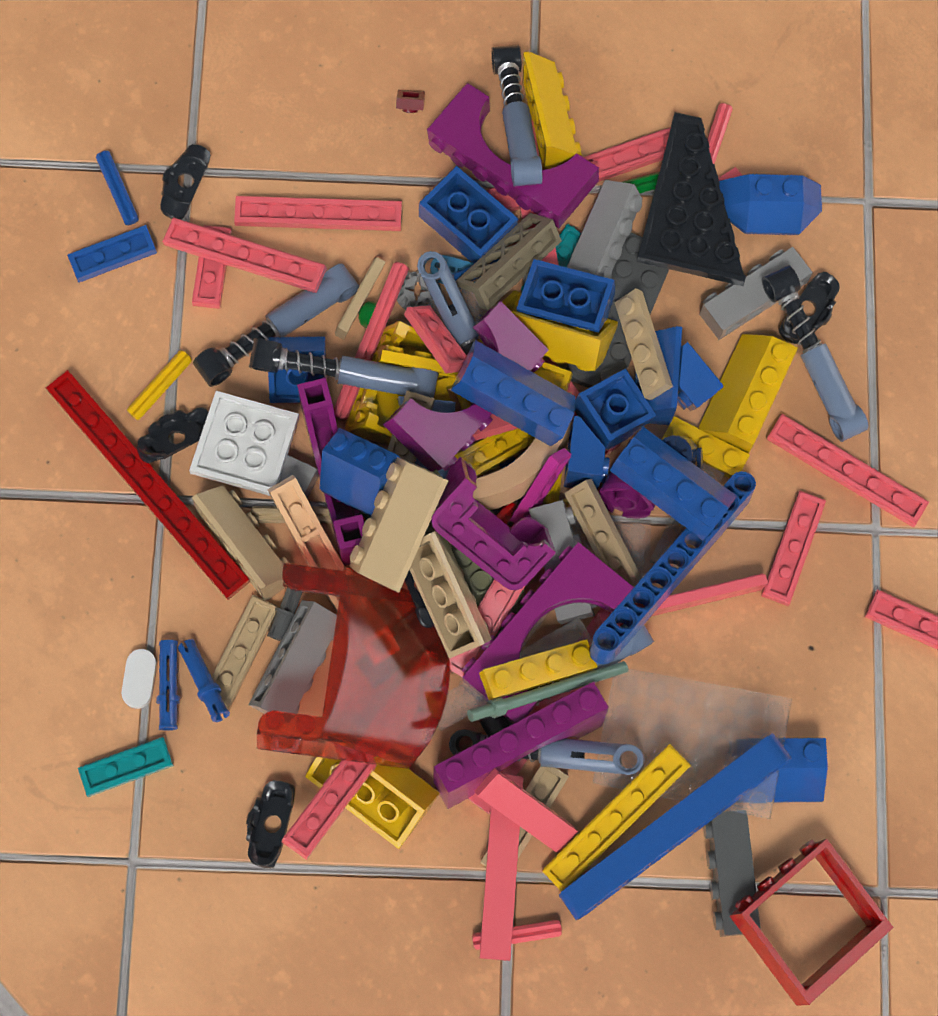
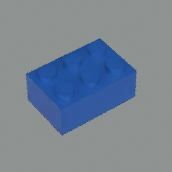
M458 166L419 202V217L473 263H476L518 224V218Z

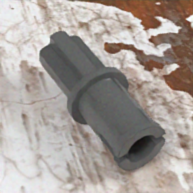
M292 583L288 585L280 608H275L277 612L267 634L268 637L278 641L282 640L302 596L303 588Z

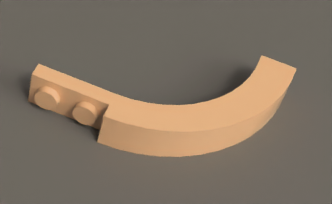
M572 420L564 437L554 445L549 446L535 438L528 449L507 467L477 478V488L473 492V498L490 511L525 496L550 455L563 448L566 449Z
M291 475L267 489L311 572L338 616L342 618V622L370 662L376 665L398 652L399 648L387 626L369 605L333 548L296 477Z

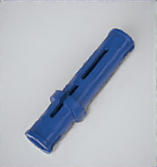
M186 640L184 642L187 648L181 643L178 646V650L199 690L197 693L199 699L205 703L212 721L220 722L223 720L220 714H223L224 718L230 715L220 695L222 690L217 683H214L195 640Z
M176 640L159 641V695L156 697V703L159 704V730L163 731L178 729L177 704L180 703V696L177 695L178 641ZM168 659H169V681H167V660H168ZM168 689H169V712H167V690H168Z

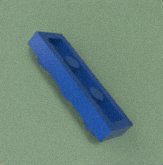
M144 225L70 253L67 256L78 283L154 255L157 251L147 226Z

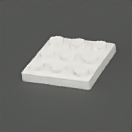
M216 391L189 469L190 474L270 496L267 489L279 483L298 424L299 414Z

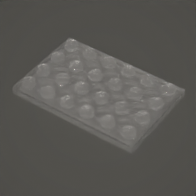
M628 669L627 673L614 676L612 679L608 700L609 708L605 717L600 742L637 746L645 756L644 767L638 773L631 775L594 772L593 783L624 789L671 744L691 766L660 797L682 801L768 735L774 734L784 747L792 699ZM626 751L622 755L621 763L624 767L630 769L637 764V756L633 751ZM598 754L597 760L613 761L614 755ZM779 770L726 810L771 819Z

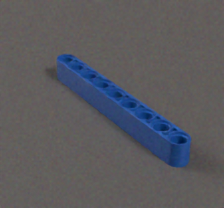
M742 471L736 472L725 483L724 487L737 497L706 539L703 541L686 528L596 630L589 649L590 657L594 662L605 665L617 657L749 504L756 487L755 478L751 474ZM687 544L693 545L695 548H690ZM670 564H675L679 568H674ZM652 583L660 584L662 588L655 587ZM634 603H641L645 607L640 608L636 606ZM616 623H623L628 628H621ZM605 643L611 648H602L599 644Z
M774 734L768 735L565 888L559 894V897L575 920L581 919L785 766L792 757Z

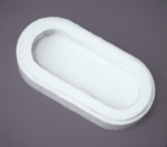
M145 649L133 651L126 661L121 694L124 702L134 709L147 706L153 695L157 661L154 655Z

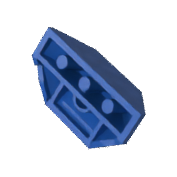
M747 174L719 181L728 219L730 218L731 223L744 234L799 235L822 212L821 185L803 175Z

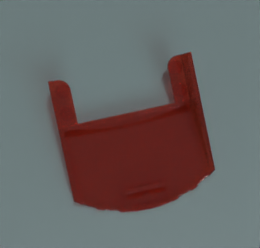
M284 563L282 572L284 587L295 591L340 596L322 717L277 710L269 711L262 715L258 723L257 749L409 769L417 761V758L426 746L429 745L442 718L447 701L450 682V659L436 628H425L419 623L415 613L416 607L407 589L401 588L400 592L394 591L345 566L344 570L341 571Z

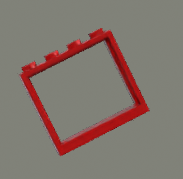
M812 839L805 843L799 849L801 854L795 859L789 858L778 867L780 872L773 878L769 876L756 886L758 891L752 897L747 895L735 904L737 910L730 915V918L796 1006L810 1005L894 928L827 839L814 842ZM816 858L866 926L801 984L751 918L750 914L811 860Z

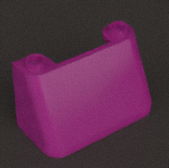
M459 457L447 472L445 479L448 482L432 515V526L438 534L509 590L522 589L556 553L549 531L532 517L521 518L511 528L473 498V492L477 488L476 472L469 463Z

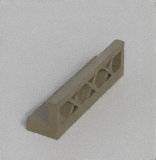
M529 213L456 280L458 287L473 292L480 308L489 310L530 271L533 259L541 261L562 242L553 219ZM532 224H536L534 228L528 229ZM518 242L516 245L508 247L510 244ZM500 259L496 263L490 264L493 260ZM481 276L475 283L471 282L472 279Z

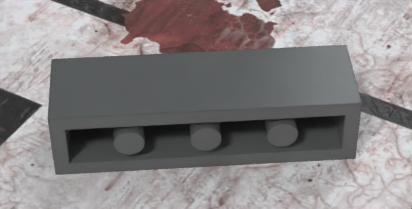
M747 810L725 811L703 827L704 837L710 841V851L706 852L708 869H713L714 881H710V895L712 900L716 899L717 912H713V923L715 930H719L720 937L743 935L730 918V915L737 910L735 904L747 895L752 897L756 893ZM757 908L750 916L760 928L759 911Z

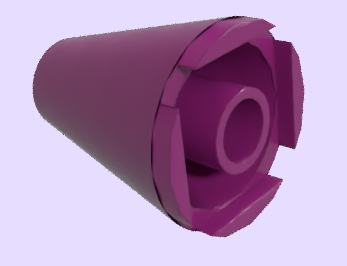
M612 472L609 473L599 490V495L607 510L612 513L614 509L623 511L622 517L646 518L650 516L651 511L655 508L654 503Z

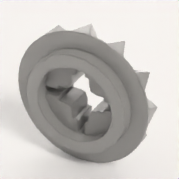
M418 270L416 272L408 271L397 297V302L405 310L407 307L430 305L433 308L435 306ZM417 282L421 285V290H425V292H421L420 296H418V301L415 300L414 292L409 291L415 288Z

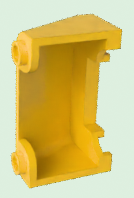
M398 321L385 327L372 361L377 362L378 352L382 349L386 350L387 346L403 348V353L414 355L415 351L432 353L413 327ZM360 388L349 417L346 420L345 430L358 437L389 445L392 433L383 424L399 408L398 396L404 395Z

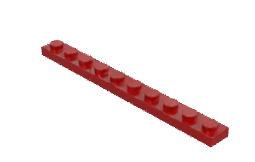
M68 370L45 387L48 393L227 600L250 583L249 578L152 466L140 458L137 449Z

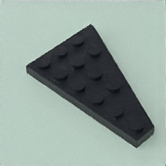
M675 112L637 262L744 286L746 275H744L741 266L739 250L735 244V236L730 218L728 219L724 205L725 200L723 193L720 191V182L715 164H713L710 155L709 143L705 137L702 118Z

